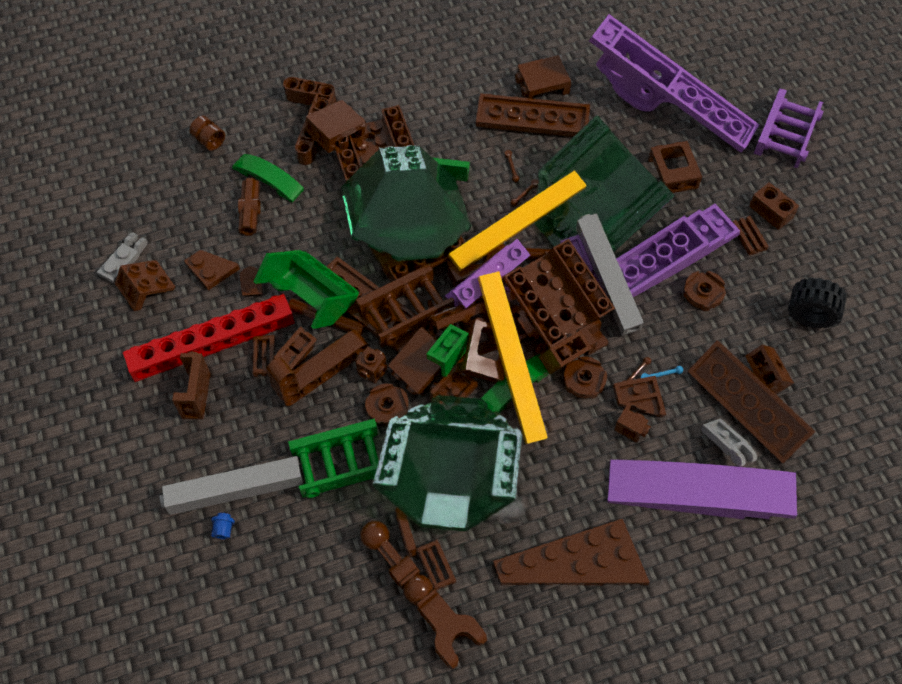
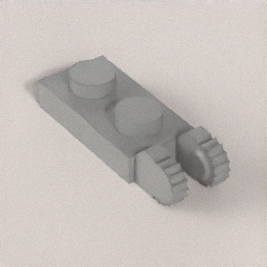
M134 232L130 233L125 238L124 243L118 247L97 271L98 275L115 284L120 266L133 264L146 247L147 239L140 238L137 241L138 235Z
M721 418L702 425L701 431L728 456H731L732 462L738 465V467L745 465L746 460L749 462L757 460L756 451Z

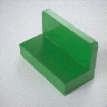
M432 158L429 162V177L467 182L470 162Z
M452 324L447 327L426 354L428 360L441 366L442 376L447 377L464 355L469 333Z

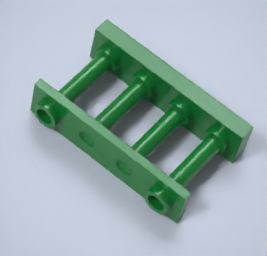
M375 418L288 441L292 456L300 458L306 484L299 486L302 498H314L322 492L370 479L379 480L389 474L387 462L380 464L373 437L378 435ZM364 440L371 466L358 470L351 444L354 441ZM340 445L343 446L349 472L336 475L330 449ZM319 451L322 453L328 478L314 481L308 455Z

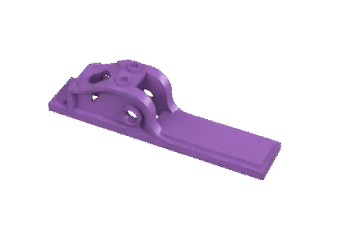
M608 14L589 42L604 52L596 66L611 82L618 96L641 111H652L663 102L673 103L739 152H742L747 147L759 126L757 122ZM654 70L659 71L662 76L657 75Z

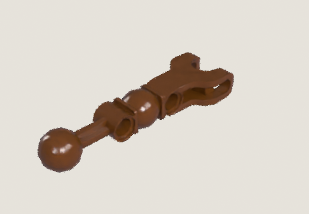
M380 521L366 523L360 532L362 544L368 549L378 550L391 566L388 570L390 576L401 590L403 589L405 598L410 603L416 604V609L435 632L436 654L449 669H455L458 666L459 660L452 647L453 641L460 636H464L480 646L487 642L486 633L472 616L454 613L437 591L433 590L431 581L426 576L420 575V570L407 555L402 559L388 541L390 537L389 530L385 524Z

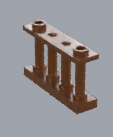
M430 264L356 299L357 310L360 315L370 314L382 332L378 334L381 348L386 345H392L398 339L431 323L430 316L454 307V299L451 297L444 301L431 283L433 281V269ZM421 286L425 287L436 303L435 306L425 310L413 290ZM403 295L407 296L418 315L407 319L395 299ZM385 304L389 305L400 324L390 329L377 308Z
M504 287L508 303L510 304V301L515 300L516 297L510 288ZM483 296L476 299L467 308L460 304L430 316L432 325L437 329L443 330V332L450 324L460 321L463 324L464 331L469 333L470 328L465 326L466 322H469L472 318L471 316L481 314L482 318L491 324ZM519 328L516 329L519 341L527 337L525 332ZM487 334L489 340L478 345L477 353L480 356L498 349L493 335ZM465 353L457 363L464 361Z

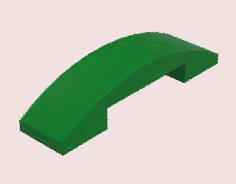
M243 154L232 166L234 170L246 177L251 175L273 187L278 195L292 203L304 190V187L289 174L260 157Z
M536 355L526 361L532 384L535 381L538 383L549 374L539 359L540 355ZM504 376V381H498L476 403V407L489 420H492L506 408V404L512 400L506 376Z

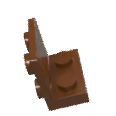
M156 260L121 265L115 280V285L134 311L142 309L146 295L175 289V285Z

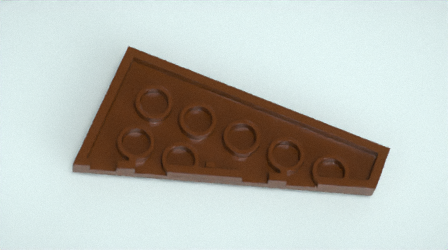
M623 519L493 561L500 585H649L650 583Z

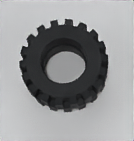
M823 278L802 279L793 286L788 306L789 315L793 317V320L807 327L819 329L830 328V326L834 327L843 318L847 294L844 292L843 287H839V284L833 283L831 280Z

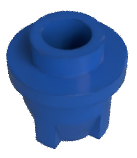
M218 513L211 520L213 523L211 537L225 540L230 538L231 528L235 520L231 518L230 514Z

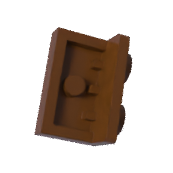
M457 364L447 377H443L440 382H435L430 388L431 402L449 416L456 411L478 386V382L470 376L456 372Z

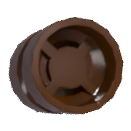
M203 115L197 117L191 123L189 129L190 134L211 151L219 148L226 136L220 127Z

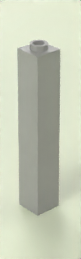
M597 213L580 217L577 220V232L601 288L615 307L612 310V314L621 335L624 336L641 330L644 324Z
M297 456L165 485L162 486L163 494L160 495V503L162 508H166L168 513L172 515L303 485L300 463Z

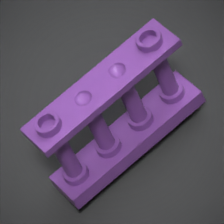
M779 89L754 154L761 156L763 149L768 150L770 148L796 157L797 160L794 167L798 168L800 162H805L809 151L806 150L816 121L820 122L824 111L820 110L823 102L819 101L816 110L788 102L784 98L786 90ZM785 108L813 118L811 123L783 115L779 109L783 110ZM780 121L807 130V134L804 137L777 128L774 122L778 123ZM769 135H776L801 143V150L773 142L768 137Z
M516 239L453 288L444 298L447 300L452 297L454 299V307L462 304L467 308L482 295L478 282L479 276L499 271L502 279L504 275L511 272L527 259L530 254L520 241Z

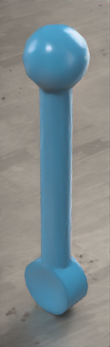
M677 366L675 369L650 375L643 373L640 378L660 377L673 373L681 374L683 367Z

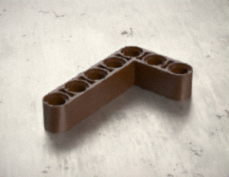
M288 77L283 81L286 99L290 102L310 105L311 108L308 115L336 103L335 89L331 84L296 77ZM304 122L295 144L298 162L302 165H309L314 161L320 144L305 131Z
M351 330L295 370H292L281 357L276 358L266 368L272 388L286 406H291L356 361L358 354L364 352L367 346L370 347V345L357 330Z

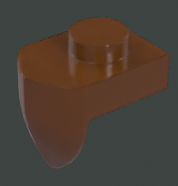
M248 266L240 272L242 296L263 294L262 283L255 284L253 282L259 270L254 266Z

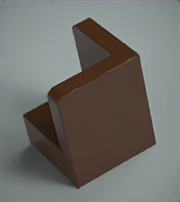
M599 319L578 330H581L592 349L586 352L588 356L608 345V340L600 331L602 322Z

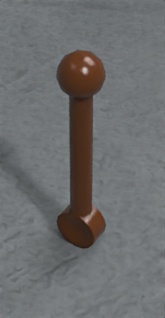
M506 150L504 156L509 161L513 175L512 181L518 182L519 176L516 175L512 162V152Z
M533 179L528 188L517 198L510 201L511 206H516L518 201L533 187H538L539 181Z
M645 357L643 363L624 381L633 380L646 365L651 363V359Z

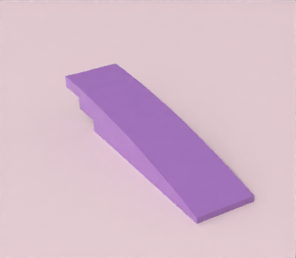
M713 204L704 211L698 210L687 218L684 215L618 257L617 262L632 296L635 297L740 234V230L716 204ZM593 273V276L595 277V279H596L597 282L599 283L596 274Z
M610 460L607 503L744 519L746 516L769 519L771 516L795 519L797 517L796 473L698 463Z

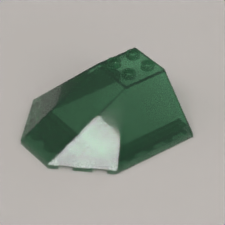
M596 115L539 169V185L536 196L574 170L587 185L586 188L534 222V224L555 247L560 244V241L579 235L576 226L577 220L580 217L597 213L613 252H615L672 200L675 195L631 154L611 129Z
M408 145L405 147L390 146L380 148L341 186L351 238L355 241L362 240L368 243V247L380 253L385 251L391 254L392 258L397 261L439 258L444 254V250L448 246H453L460 239V235L464 232L467 233L471 228L456 179L420 146Z
M438 395L432 398V402L426 405L420 404L408 410L406 415L400 418L395 416L389 420L373 487L420 527L467 532L515 501L522 433L518 428L513 429L507 424L508 420L500 413L489 409L488 404L483 399Z

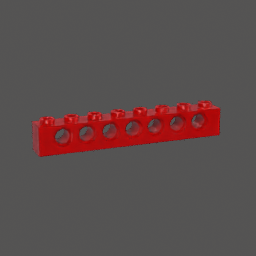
M275 295L268 300L253 303L243 309L233 310L229 314L214 317L207 322L192 325L190 328L182 331H175L160 339H153L146 344L131 347L129 350L124 351L123 355L130 375L137 382L183 365L180 359L181 353L197 352L205 357L252 340L253 336H263L295 324L285 295Z

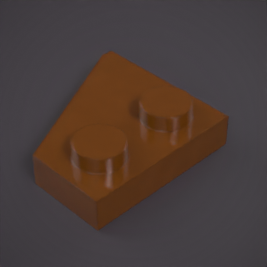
M199 250L184 260L185 265L208 291L240 270L237 263L203 250Z
M656 376L613 384V390L619 407L625 408L626 405H629L631 410L661 418L666 416Z

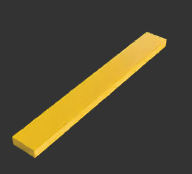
M574 170L449 253L448 257L460 272L585 189L587 185Z
M500 272L479 276L478 282L525 444L547 439V433Z

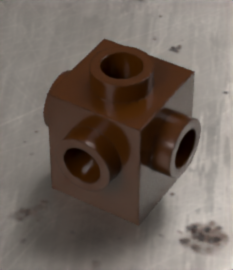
M367 346L364 352H360L356 358L358 375L375 384L387 370L386 356L378 349H372Z

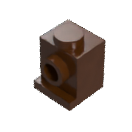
M626 405L617 420L614 431L638 443L641 436L644 438L647 436L651 426L648 425L649 420L645 419L642 414L630 411L631 406Z

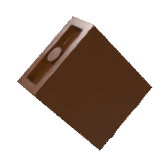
M559 55L517 65L515 80L521 86L523 97L533 99L534 95L557 89L561 90L562 95L570 94L571 79Z
M340 100L306 116L305 131L330 153L335 150L336 141L354 132L363 136L366 121L351 106Z
M423 327L416 332L388 365L393 370L391 374L399 381L404 380L408 384L406 388L412 394H420L422 396L426 394L424 389L441 371V366L428 360L426 355L438 339Z
M197 352L181 353L180 359L189 376L187 393L173 392L172 401L182 419H204L211 373L202 354Z

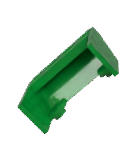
M301 250L266 253L253 281L255 284L269 282L274 289L281 292L292 290L314 307L317 311L311 325L313 329L333 325L356 301L359 295L358 290L309 253Z

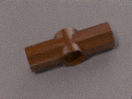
M246 178L245 181H242L241 198L238 199V212L240 215L239 233L245 236H252L257 232V218L261 212L259 199L260 184L254 178Z

